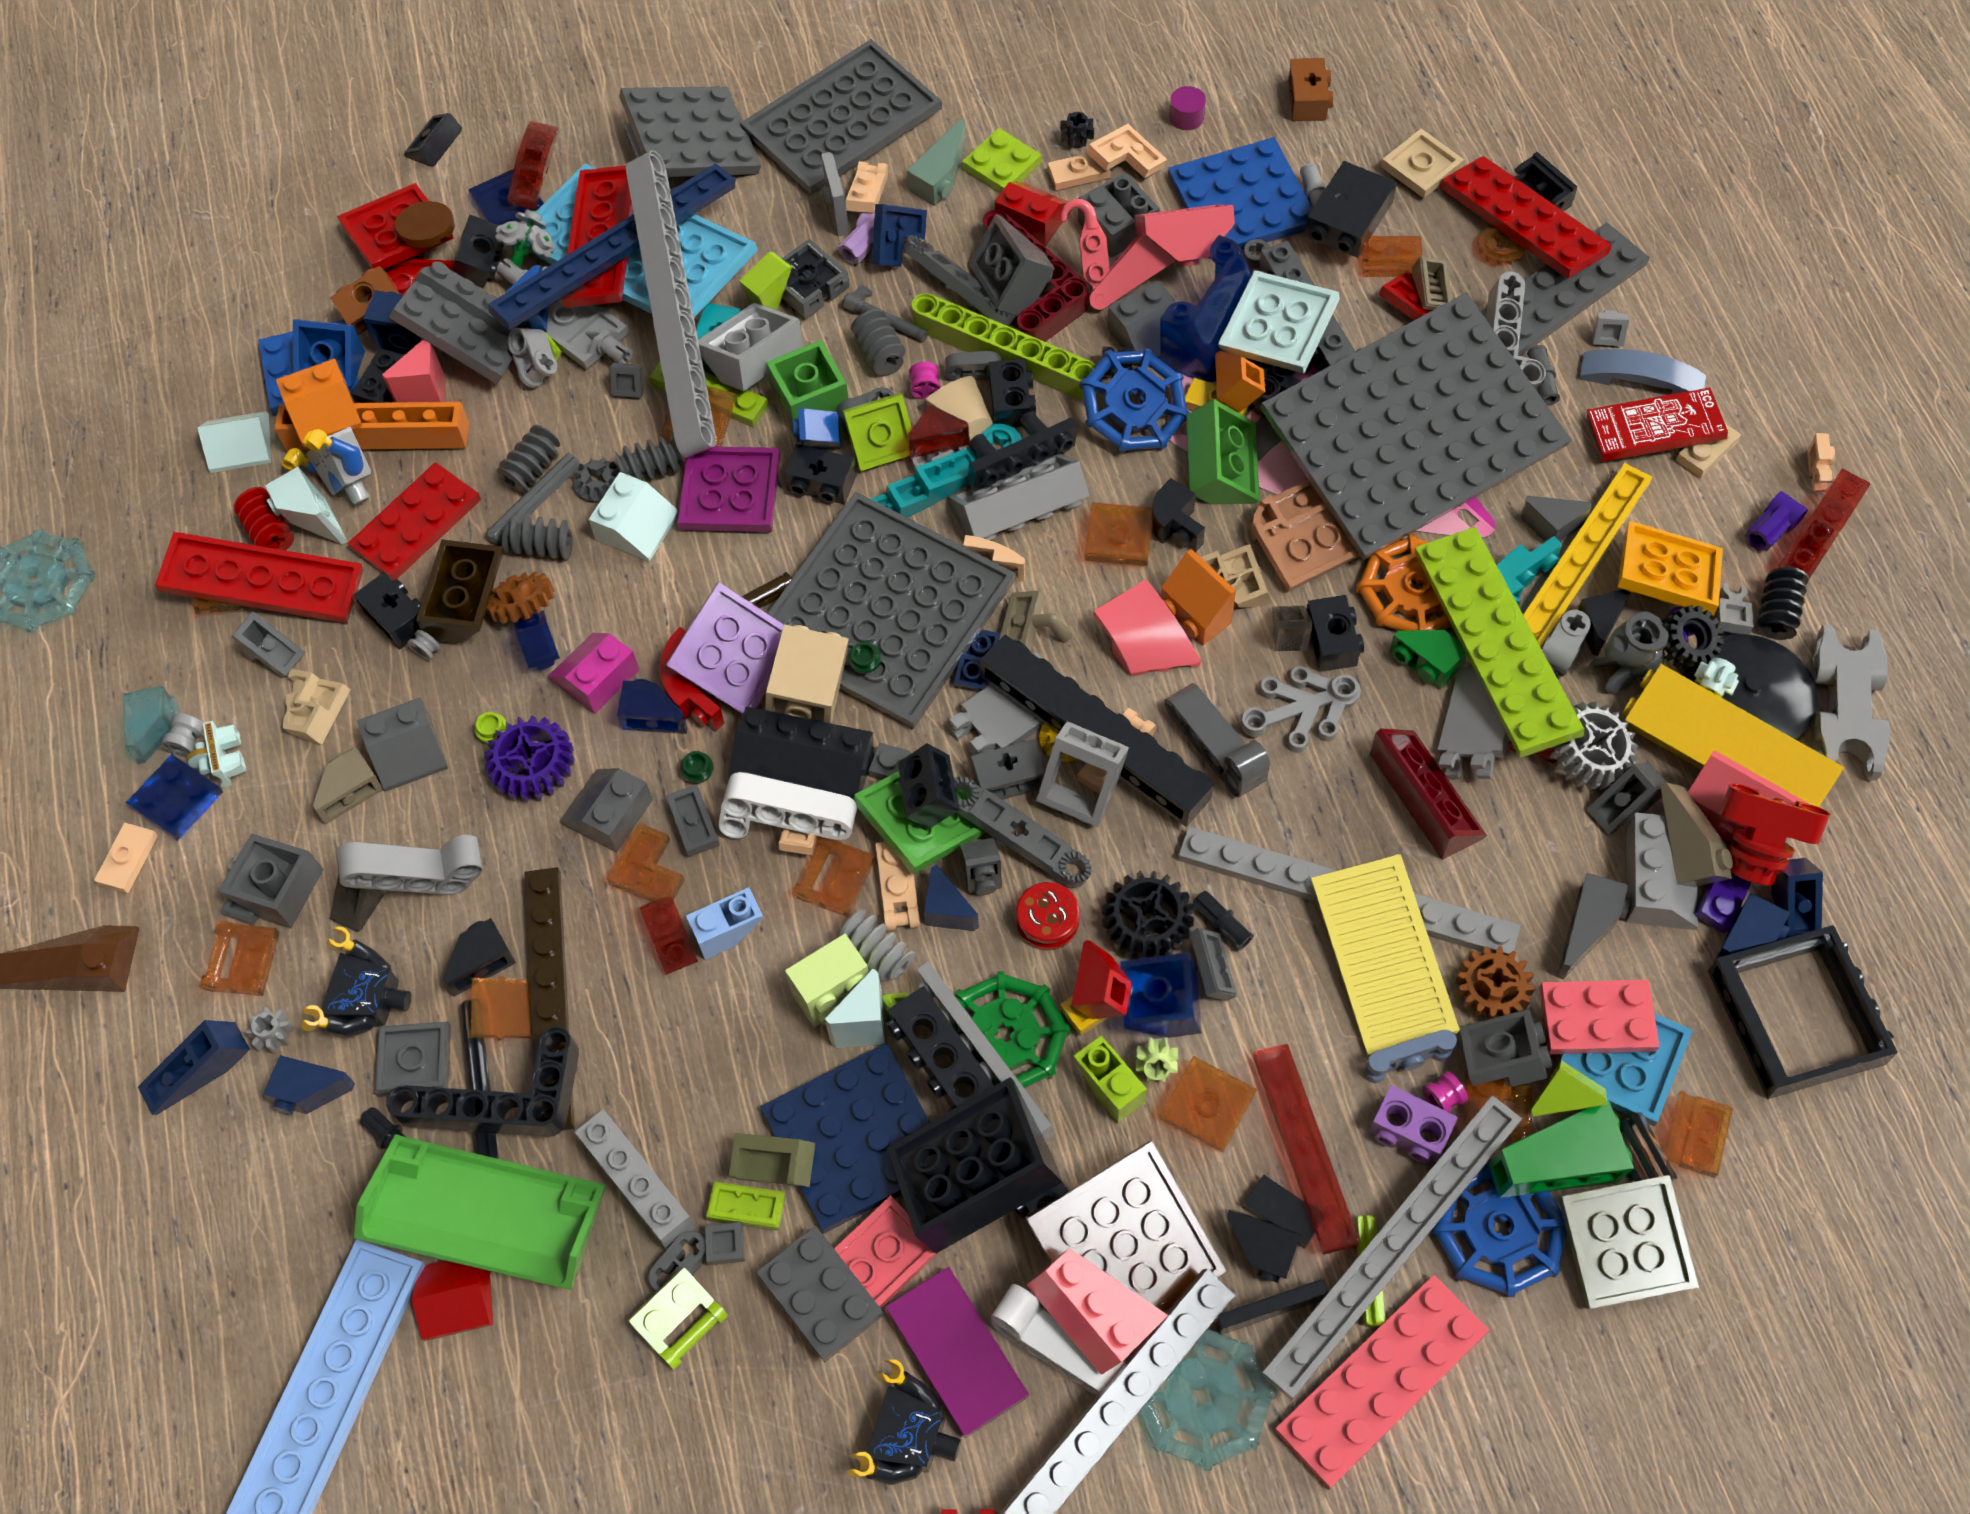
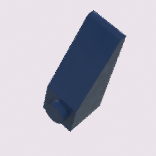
M204 1020L138 1086V1089L151 1114L158 1115L228 1072L250 1048L236 1022Z

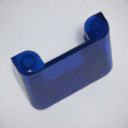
M1221 235L1217 236L1210 248V258L1215 263V280L1196 306L1184 301L1175 302L1166 309L1160 318V360L1178 373L1181 372L1192 379L1197 378L1210 383L1216 381L1215 354L1220 351L1218 343L1253 274L1237 242Z

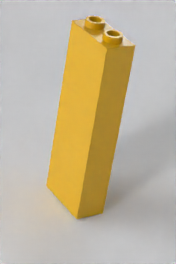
M1660 664L1656 672L1652 669L1648 671L1640 684L1644 691L1638 699L1632 697L1622 712L1623 715L1627 716L1624 721L1628 722L1627 728L1700 770L1703 769L1715 750L1808 804L1820 807L1845 768L1663 664Z

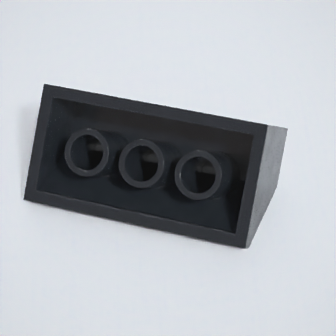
M746 706L735 733L728 781L732 774L742 772L841 794L854 799V795L863 789L874 758L873 732Z

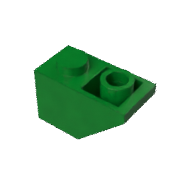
M1445 630L1397 631L1393 636L1390 652L1398 662L1404 665L1407 664L1418 673L1424 682L1434 685L1439 690L1458 673L1459 667L1465 666L1468 657L1460 641Z

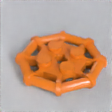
M1409 534L1407 538L1397 541L1370 556L1362 578L1356 584V591L1362 595L1376 619L1375 624L1379 627L1386 626L1399 631L1443 630L1452 626L1447 615L1429 622L1425 620V615L1441 610L1443 613L1445 611L1415 555V547L1429 542L1416 538L1415 534ZM1406 551H1408L1409 553L1408 555L1395 560L1391 558ZM1379 566H1383L1388 570L1385 579L1374 580ZM1415 580L1417 584L1423 583L1424 586L1420 590L1411 587V581ZM1375 592H1384L1390 602L1386 608L1383 607ZM1399 611L1405 617L1411 618L1415 616L1417 623L1394 616L1393 614Z

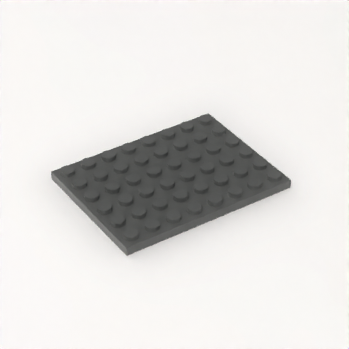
M1467 292L1262 402L1260 407L1362 560L1367 559L1559 451L1571 442L1569 435Z

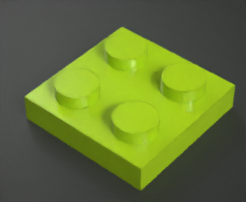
M998 128L962 160V169L1001 193L1009 182H1022L1042 163V154Z
M897 393L842 410L860 471L911 456L918 449L903 394Z

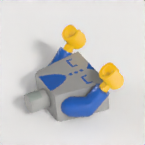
M351 427L327 436L320 429L308 432L303 439V444L311 449L306 453L308 458L305 457L302 451L293 448L287 452L281 463L289 471L300 465L306 467V471L318 474L331 494L336 495L346 491L353 505L361 503L370 497L362 481L371 475V469Z

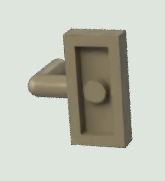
M1027 591L1011 594L999 640L1006 634L1013 640L1021 641L1031 652L1037 627L1049 626L1062 642H1068L1072 634L1056 614H1041L1045 597L1040 591Z

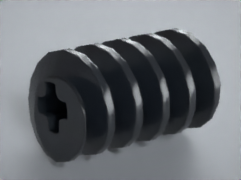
M1780 567L1773 569L1767 574L1761 598V607L1758 612L1759 617L1756 622L1757 629L1761 634L1775 640H1786L1797 636L1795 629L1801 624L1802 606L1805 603L1806 585L1809 582V576L1806 572L1793 567Z

